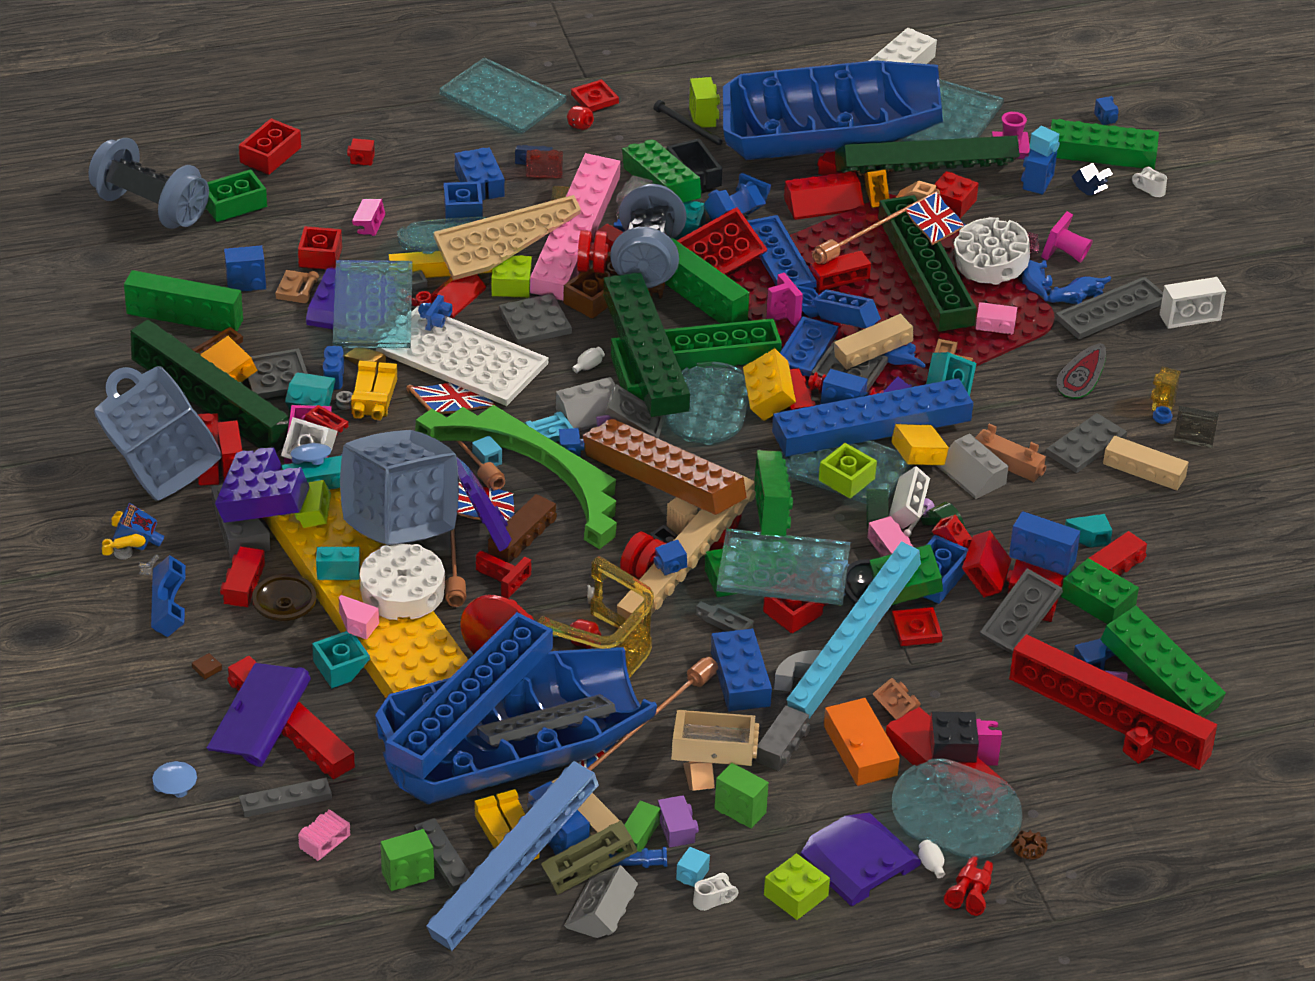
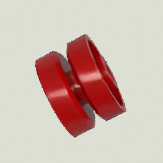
M580 231L577 258L578 272H588L591 261H593L594 272L605 274L609 250L608 232L597 231L594 243H592L591 231Z
M642 531L636 533L623 551L620 561L621 571L640 580L654 564L653 558L656 557L655 548L667 543L659 539L654 540L653 536Z

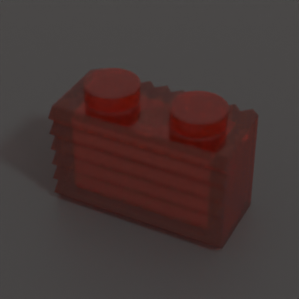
M527 150L526 177L562 178L563 151Z

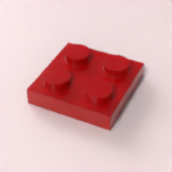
M602 79L571 89V95L583 107L590 108L592 112L619 103V97Z
M933 607L892 611V620L901 646L942 642L943 635Z

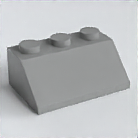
M609 377L556 391L557 412L561 411L572 427L579 428V431L596 427V417L608 415L605 413V409L615 383Z
M970 433L951 444L948 449L945 465H937L938 468L975 499L1005 485L1007 482L1009 466Z
M621 865L590 877L564 926L567 929L595 938L611 935L616 931L619 919L625 914L628 902L634 897V891L638 883Z

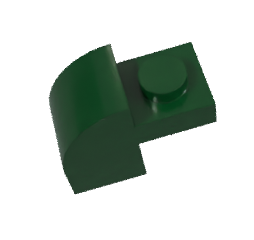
M943 502L929 509L927 515L921 517L923 525L936 526L941 519L956 514L965 527L958 510L948 502Z

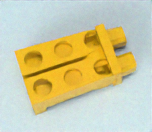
M359 361L356 386L351 397V409L354 418L361 419L364 415H370L374 420H381L383 417H387L388 407L397 382V364L379 362L377 374V362Z
M516 789L496 794V799L493 795L475 801V817L494 848L502 842L504 836L511 832L518 824L519 819L525 815L518 800ZM540 852L533 860L538 859L540 857Z

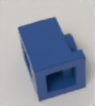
M1112 96L1096 99L1094 114L1102 125L1116 123L1118 120L1119 111L1117 105L1113 103L1114 98Z

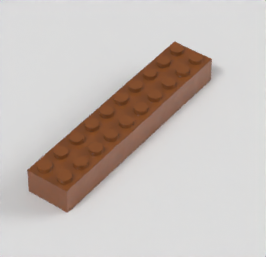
M615 419L607 420L604 424L592 428L589 432L583 434L586 456L714 515L747 498L743 476Z

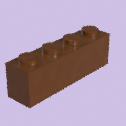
M535 494L507 521L508 526L506 529L511 537L508 547L499 551L492 537L488 539V554L507 563L517 558L526 547L531 545L538 535H541L550 524L555 522L557 518L556 503Z

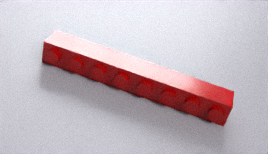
M247 656L229 666L228 683L230 686L239 691L253 665L257 662L250 656ZM298 702L281 732L283 736L293 741L296 748L301 749L310 761H314L324 774H328L333 780L355 768L354 752L305 706Z

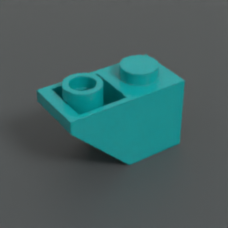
M1105 514L1066 519L1065 526L1081 531L1080 544L1093 548L1107 546L1111 543L1112 528Z

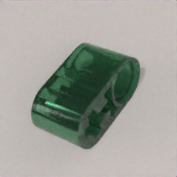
M867 489L866 524L868 528L869 522L888 517V489Z

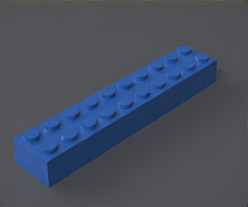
M951 379L774 413L772 432L785 457L839 447L844 443L855 444L893 436L895 424L932 425L933 428L968 422L972 419L973 401L960 379Z
M516 612L386 741V761L424 779L553 649V629Z

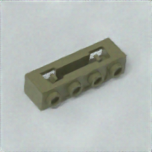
M620 820L615 824L609 825L606 829L589 836L580 843L570 846L567 850L548 858L541 865L556 894L559 895L638 851L631 835ZM620 848L623 850V852L610 858L609 854H615V851ZM573 873H577V877L564 883L563 879L568 876L572 877L574 876Z

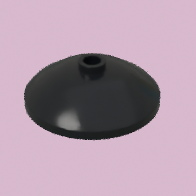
M863 559L851 563L842 575L841 582L844 593L854 604L858 602L873 581L870 560ZM897 604L891 605L888 610L893 609Z

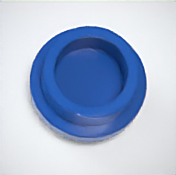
M1160 406L1153 412V419L1160 424H1166L1172 420L1173 415L1168 407Z

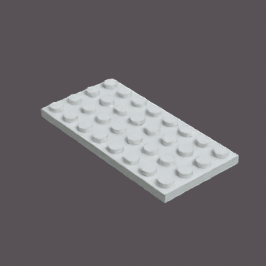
M419 305L376 345V351L383 353L389 358L505 406L548 365V357L447 316H445L446 321L442 328L434 326L431 331L425 330L427 320L420 317L418 312Z

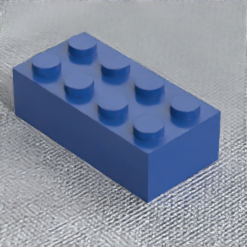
M754 629L712 633L711 655L718 665L716 672L728 712L771 707L772 687Z

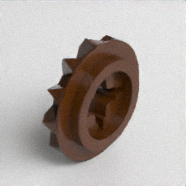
M1030 829L1028 832L1021 830L1019 834H1014L1011 846L1013 851L1022 858L1038 859L1046 853L1048 844L1046 843V837H1041L1040 832L1032 833ZM1030 841H1033V842H1034L1033 844H1029V845L1026 846V842H1027V843H1029Z

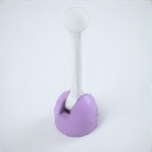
M925 498L921 516L927 515V511L935 507L930 499ZM919 519L913 522L908 529L904 530L905 536H911V531Z

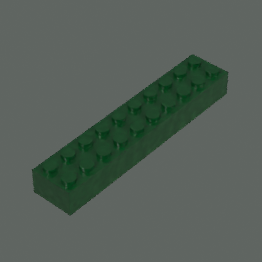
M1018 135L848 144L835 150L836 172L860 171V174L874 170H886L888 172L891 169H894L895 172H903L909 168H912V171H920L926 167H929V170H938L943 166H946V169H955L963 165V168H972L974 165L979 164L980 167H989L991 164L1007 166L1008 163H1013L1015 159L1020 157Z
M915 195L880 200L879 221L918 201ZM906 211L881 224L937 330L947 331L975 326L977 308L941 242L939 241L931 245L927 236L912 222Z
M631 273L604 277L603 296L650 416L656 417L689 412V389L642 274Z
M147 319L130 330L131 359L147 371L161 366L177 383L186 398L210 414L218 413V420L220 422L237 421L239 434L259 449L274 447L277 453L284 447L288 433V416L283 411L274 407L270 402L258 396L256 392L245 387L241 382L232 378L228 373L216 367L212 362L203 358L199 353L190 349L186 344L180 342L173 335L167 333Z

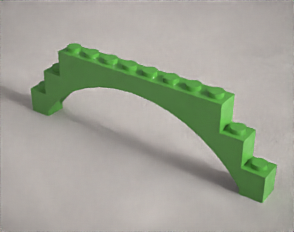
M492 405L478 416L461 407L447 418L437 411L430 409L416 419L415 431L431 436L438 441L474 442L490 436L500 447L516 451L543 464L557 474L570 487L579 500L587 523L585 524L584 540L601 549L615 538L617 522L611 518L615 516L616 500L612 498L615 495L616 479L495 405Z

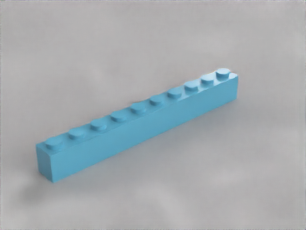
M902 541L791 692L787 698L788 707L809 714L810 719L921 565L918 549Z

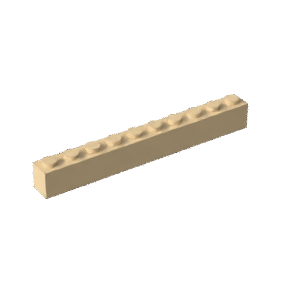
M743 476L747 496L743 501L717 515L703 509L696 514L675 539L679 540L687 553V567L678 572L664 575L661 569L656 568L654 563L617 605L619 620L637 629L649 621L652 613L661 607L665 598L673 593L677 584L685 579L690 569L696 567L698 560L709 551L710 546L720 539L722 532L731 526L734 518L743 512L748 502L753 501L756 495L755 481Z

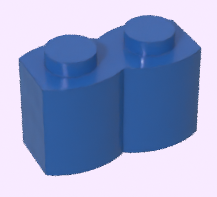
M327 346L324 350L323 376L335 378L333 389L340 390L343 386L344 373L343 348L341 346Z

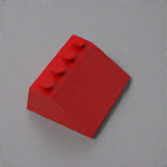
M738 207L677 240L725 275L768 251Z

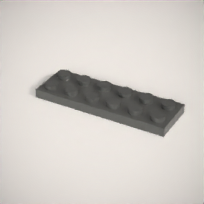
M1142 277L1057 312L1055 319L1077 339H1081L1160 306L1163 292L1146 277Z
M598 694L476 728L479 737L489 745L498 747L501 739L521 741L526 739L528 735H538V732L544 727L561 730L567 728L569 724H582L584 716H588L591 719L595 717L602 719L608 717L610 713L616 712L613 702Z

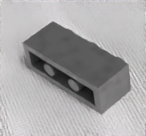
M785 705L759 742L755 762L780 771L784 764H788L793 750L799 748L802 737H806L809 733V714Z

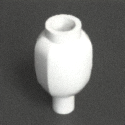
M600 347L586 350L578 357V363L572 367L573 371L578 373L581 370L586 371L594 368L601 363L602 358L605 356L604 351Z
M930 840L922 841L919 844L920 849L918 853L925 868L934 872L937 878H942L945 872L942 868L944 857L940 848Z

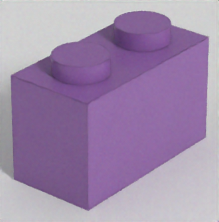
M684 795L658 800L660 824L669 848L695 843V834L699 832L698 823L692 819L691 804H687Z

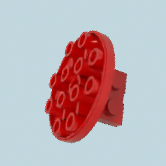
M484 595L471 601L464 609L460 626L467 647L475 654L516 612L532 620L534 619L513 599L497 595Z

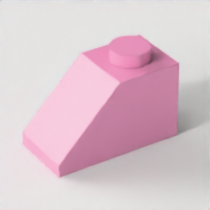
M343 595L339 596V613L347 632L367 640L379 624V608Z

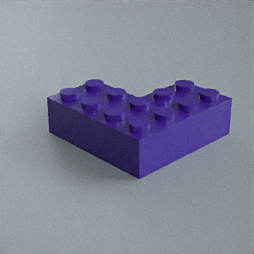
M274 447L260 448L255 452L252 450L236 453L215 502L223 522L300 513L310 487L302 468L281 470L282 465Z

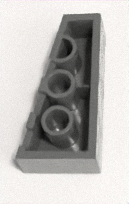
M223 484L212 486V505L229 558H233L234 554L238 553L240 546L261 549L264 552L270 551L269 532L258 518L223 522L215 505Z

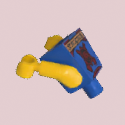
M129 503L124 512L117 511L111 518L112 526L117 527L113 536L114 542L110 539L103 540L102 554L106 556L111 555L115 547L120 549L129 546L144 550L148 542L159 547L164 539V535L154 531L157 524L155 518Z

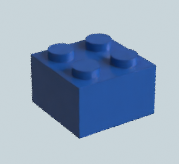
M1032 149L1029 150V155L1025 157L1023 167H1025L1021 177L1023 190L1042 195L1045 193L1054 176L1057 151L1047 157Z
M480 181L444 183L446 223L474 222L483 219Z
M262 245L224 249L228 288L241 290V292L266 289L265 261Z

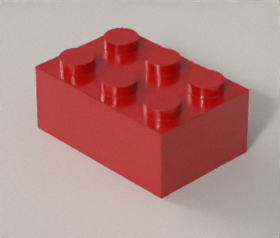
M271 118L239 144L240 163L266 174H271L301 148V131Z

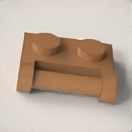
M286 270L275 293L276 299L307 303L310 298L311 289L319 279L318 273L314 271L303 273ZM303 282H306L303 291H300V293H298Z

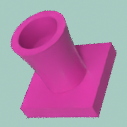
M1007 112L1002 116V132L992 131L991 137L1018 135L1020 157L1017 159H1025L1026 156L1028 157L1030 150L1028 132H1023L1027 118L1019 112Z
M1067 211L1051 229L1041 257L1048 260L1055 250L1059 248L1081 263L1090 250L1093 240L1068 230L1073 214Z

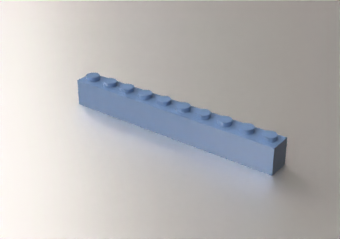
M575 761L563 770L561 776L548 787L540 799L535 801L533 807L526 815L519 819L518 824L511 832L504 836L502 842L489 853V856L481 865L476 867L474 873L466 882L460 885L459 890L452 898L445 902L443 908L429 920L426 927L434 940L451 951L460 943L599 786L594 772Z

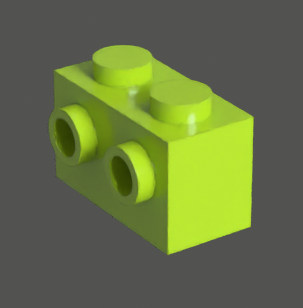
M324 480L308 483L310 487L300 513H295V518L300 521L303 528L327 524L331 492Z

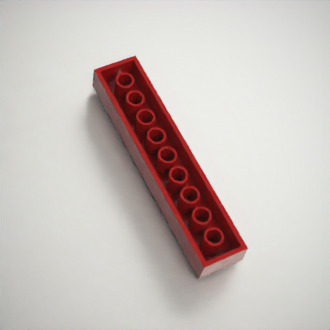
M1027 634L1013 649L1010 680L1125 735L1137 725L1145 727L1148 733L1154 737L1152 748L1198 770L1202 768L1212 755L1218 724Z

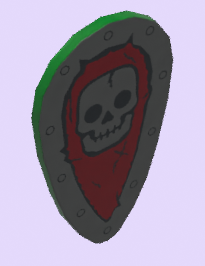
M1099 343L1083 350L1061 370L1057 377V388L1062 395L1071 399H1077L1087 396L1094 389L1106 361V348L1104 344Z

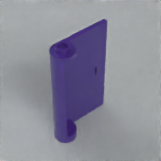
M255 663L208 744L207 749L209 751L241 755L250 764L262 767L311 680L309 672L302 667L292 668Z

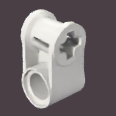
M1145 167L1141 173L1133 175L1132 182L1135 187L1154 197L1165 195L1166 175L1153 170L1151 167Z
M719 873L713 877L700 880L695 884L693 905L699 910H709L715 906L733 901L739 892L735 886L731 885L726 873Z

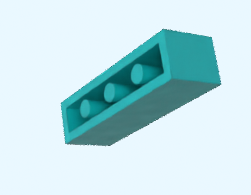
M342 456L324 458V463L314 465L312 462L282 465V470L301 467L308 483L324 480L328 489L340 488Z

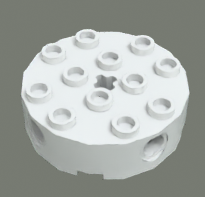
M993 217L975 220L965 225L959 231V235L955 238L954 242L955 263L958 271L967 279L980 283H992L994 285L1017 278L1028 266L1030 259L1029 237L1026 230L1017 222L1011 220L1008 222L999 221V218Z
M419 544L384 545L379 550L371 553L362 563L359 574L362 600L365 604L379 608V616L397 620V617L421 618L434 611L443 601L445 570L442 562L432 551L423 548Z

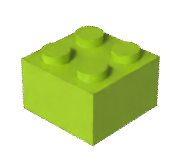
M711 77L690 79L689 110L693 122L702 128L716 127V120L719 119L717 105H720L716 84H713Z
M512 256L494 267L491 278L492 296L529 298L532 256Z
M844 443L820 462L819 481L851 499L875 479L877 460Z
M796 853L765 877L764 896L798 920L828 897L830 878Z

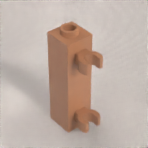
M990 423L987 430L982 429L975 437L1009 466L1008 471L1032 482H1035L1039 476H1043L1045 473L1046 456L1037 453L1038 444L1031 442L1029 448L1018 445L996 435L997 427Z

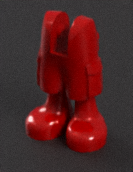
M975 856L971 857L966 866L960 870L956 878L957 885L950 887L946 891L944 902L950 908H959L965 899L966 891L971 889L966 898V910L971 915L979 916L986 909V902L982 894L989 890L993 863L987 860L983 869L976 868L978 857Z

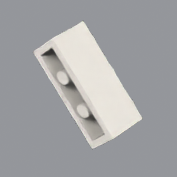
M917 466L899 477L889 517L891 516L902 529L920 519L930 478Z

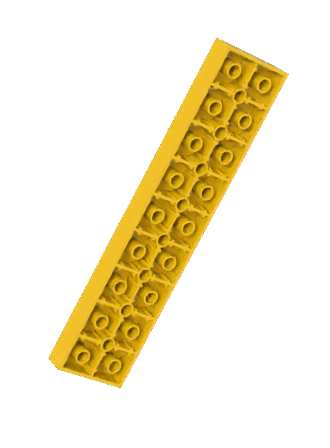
M340 488L329 489L331 498L327 524L303 528L300 521L295 518V513L263 517V520L302 577L314 586L317 599L342 633L347 630L339 613V596L343 595L363 602L360 591V579L317 580V547H360L361 570L365 559L386 544L362 535L343 519ZM434 611L416 619L397 617V620L379 616V624L367 640L356 636L370 655V660L364 668L385 698L392 693L451 678L468 661V658Z

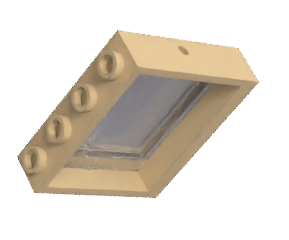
M677 710L671 760L719 764L733 763L735 765L752 766V758L757 759L759 723H755V716Z

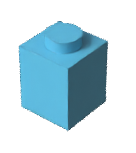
M1040 126L1031 133L1030 149L1048 157L1059 148V133L1044 126Z
M490 436L472 442V453L482 464L492 462L495 466L502 464V448Z
M689 847L677 864L676 880L695 887V884L702 880L709 871L710 855Z

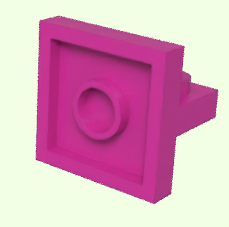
M785 273L778 274L777 286L768 288L766 318L776 321L787 317L796 326L801 320L803 294Z

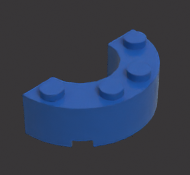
M744 185L738 189V192L730 196L726 190L712 191L708 194L709 198L703 206L711 221L736 207H738L742 214L748 216L764 206L766 202L756 185Z

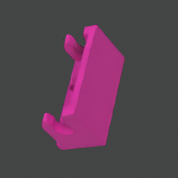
M362 199L352 223L355 226L361 225L365 229H358L357 233L376 236L386 214L382 199Z
M976 719L979 741L977 757L986 765L998 766L1002 731L989 729V727H998V722Z

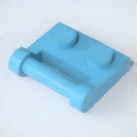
M561 411L540 420L524 422V424L554 442L559 441V429L573 428Z

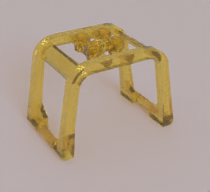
M598 556L592 561L591 578L595 579L594 596L591 598V615L615 626L618 630L610 636H600L544 616L538 620V623L553 629V635L600 649L615 648L620 644V647L625 649L627 671L630 678L652 651L650 624L651 608L654 605V593L643 582ZM607 577L616 580L644 598V601L628 619L623 618L604 605L602 601L603 580Z

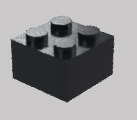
M931 711L929 733L932 762H977L979 741L975 712Z

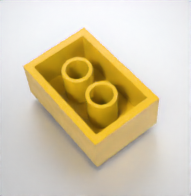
M776 349L769 351L743 367L750 409L763 421L772 417L774 413H779L796 403L788 360Z

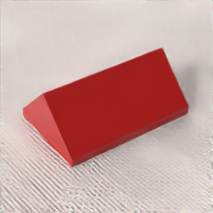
M478 274L456 280L450 277L431 293L432 303L438 294L443 295L444 302L452 304L450 318H454L484 292L486 286Z

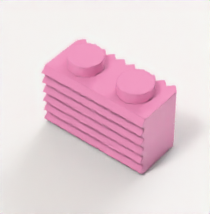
M979 302L976 330L1014 334L1017 307Z
M328 809L324 814H320L315 822H312L311 825L304 827L298 835L299 848L319 861L350 836V823Z

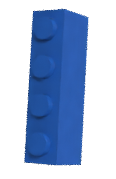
M825 290L813 299L820 319L864 329L875 325L881 319L874 300L870 298Z

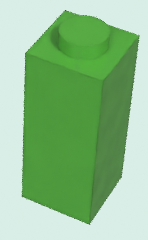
M639 801L624 826L631 835L638 852L644 849L660 824V808ZM620 848L616 852L621 853L623 850Z

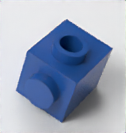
M579 428L559 429V445L581 457V451H584V440L580 439Z
M678 539L655 548L656 557L653 560L656 568L661 569L664 575L678 572L687 567V553Z

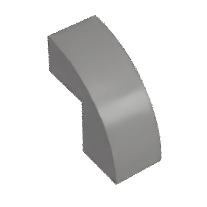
M822 650L802 651L786 658L776 670L774 689L791 692L794 677L802 678Z

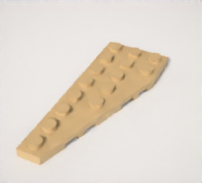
M572 195L436 231L433 237L452 279L456 280L491 270L579 215L581 208L575 196Z

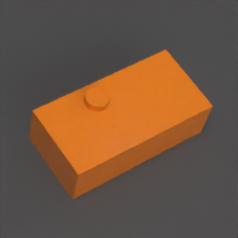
M866 698L825 708L824 728L857 786L898 776L900 757Z

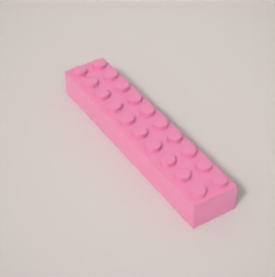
M585 153L566 197L575 196L581 208V213L550 232L530 277L531 294L540 296L553 294L556 299L563 301L564 285L579 273L577 271L580 231L590 230L593 241L595 232L599 227L620 178L619 160Z

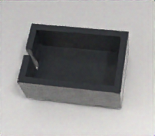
M700 138L667 146V151L700 177L701 191H703V188L708 190L722 186V167Z

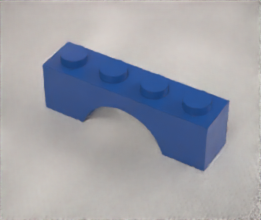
M170 555L153 568L151 628L166 637L170 636L184 624L185 609L176 604L174 598L179 587L185 581L186 565Z
M1101 638L1075 645L1074 657L1103 671L1105 661L1112 656H1116L1100 640Z

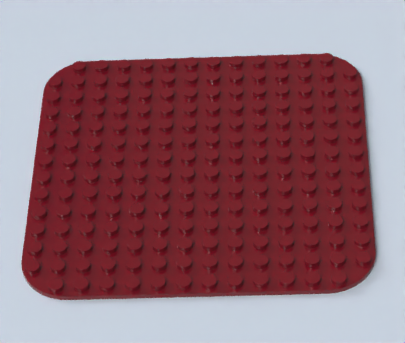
M889 194V199L896 198L897 195ZM868 202L864 204V207L858 206L791 234L790 237L808 268L810 269V263L815 262L812 257V251L816 246L829 239L840 243L879 222V206L872 207L871 203ZM882 225L840 246L839 256L857 251L864 253L871 263L870 278L825 289L873 299L881 317L875 324L902 314L913 326V341L910 343L916 346L915 357L925 364V368L912 364L894 365L887 363L868 390L869 392L872 388H875L876 393H879L881 390L884 391L897 377L901 378L908 385L911 384L912 387L926 385L932 354L935 351L938 339L957 342L955 355L973 358L972 362L977 363L976 366H979L1046 335L1054 324L1055 316L1053 309L1039 295L1026 289V285L1018 278L1010 279L997 285L967 279L958 271L955 263L954 242L955 238L959 235V231L940 242L977 308L975 326L947 331L937 330ZM758 256L726 274L727 277L750 292L749 321L767 319L768 288L776 286ZM814 287V290L818 293V295L825 291H819L816 287ZM979 302L1017 307L1014 334L976 330ZM802 311V313H801V318H802L803 316L809 318V317ZM820 316L811 318L839 326L834 340H840L864 329L820 319ZM787 317L774 321L782 342L781 349H783L796 328Z

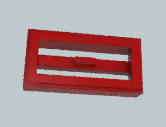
M317 405L305 414L306 421L340 433L343 431V428L349 427L348 421L320 405Z

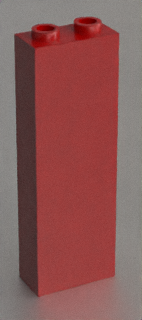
M920 707L907 712L904 716L891 721L886 726V735L895 750L972 818L1006 799L1008 783L978 757L977 762H932L929 733L931 716Z

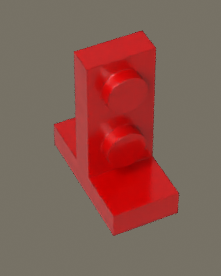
M480 550L476 554V570L500 581L501 596L508 599L531 576V559L524 557L514 566Z

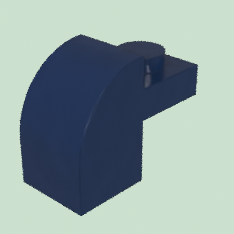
M1092 163L1079 169L1071 177L1079 190L1091 196L1108 188L1106 183L1112 172L1108 168L1099 173Z

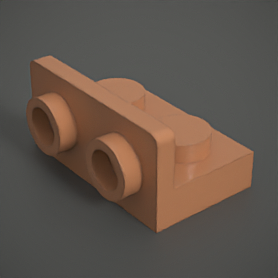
M893 678L873 693L875 699L895 720L921 705L914 695L910 697L907 694L909 690L901 681L897 683Z

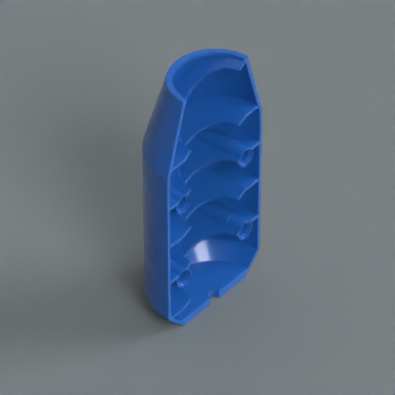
M875 60L746 73L738 75L723 86V131L725 142L745 160L835 152L838 148L848 144L896 142L943 123L938 65Z
M623 647L550 651L424 779L386 761V741L450 678L389 694L376 713L375 718L378 737L383 740L385 745V751L382 753L394 782L399 788L422 802L432 804L566 766L573 761L580 762L590 759L652 719L656 714L657 704L643 699L641 705L639 704L629 679L625 649ZM598 694L613 702L616 712L610 713L608 717L602 719L596 717L591 719L588 716H584L582 724H569L565 729L556 730L555 728L547 729L544 727L538 732V735H528L526 739L521 741L501 739L498 747L489 745L479 737L476 728Z

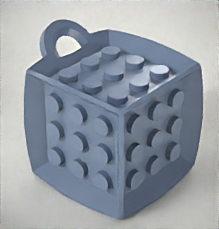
M157 366L143 374L133 368H119L108 377L106 382L108 397L94 409V414L107 437L124 456L140 484L155 501H159L185 487L222 458V453L213 435L198 414L192 409L177 383L161 366ZM124 378L133 380L136 385L124 394L119 395L117 392L118 382Z
M413 430L379 433L346 443L343 446L340 473L343 519L362 535L386 545L421 541L453 530L456 524L459 498L456 454L437 439Z

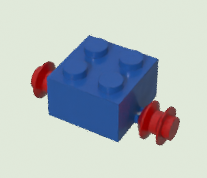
M830 369L827 376L824 374L822 377H818V373L815 372L808 381L811 391L817 388L819 393H822L821 404L878 394L875 392V388L866 392L868 379Z

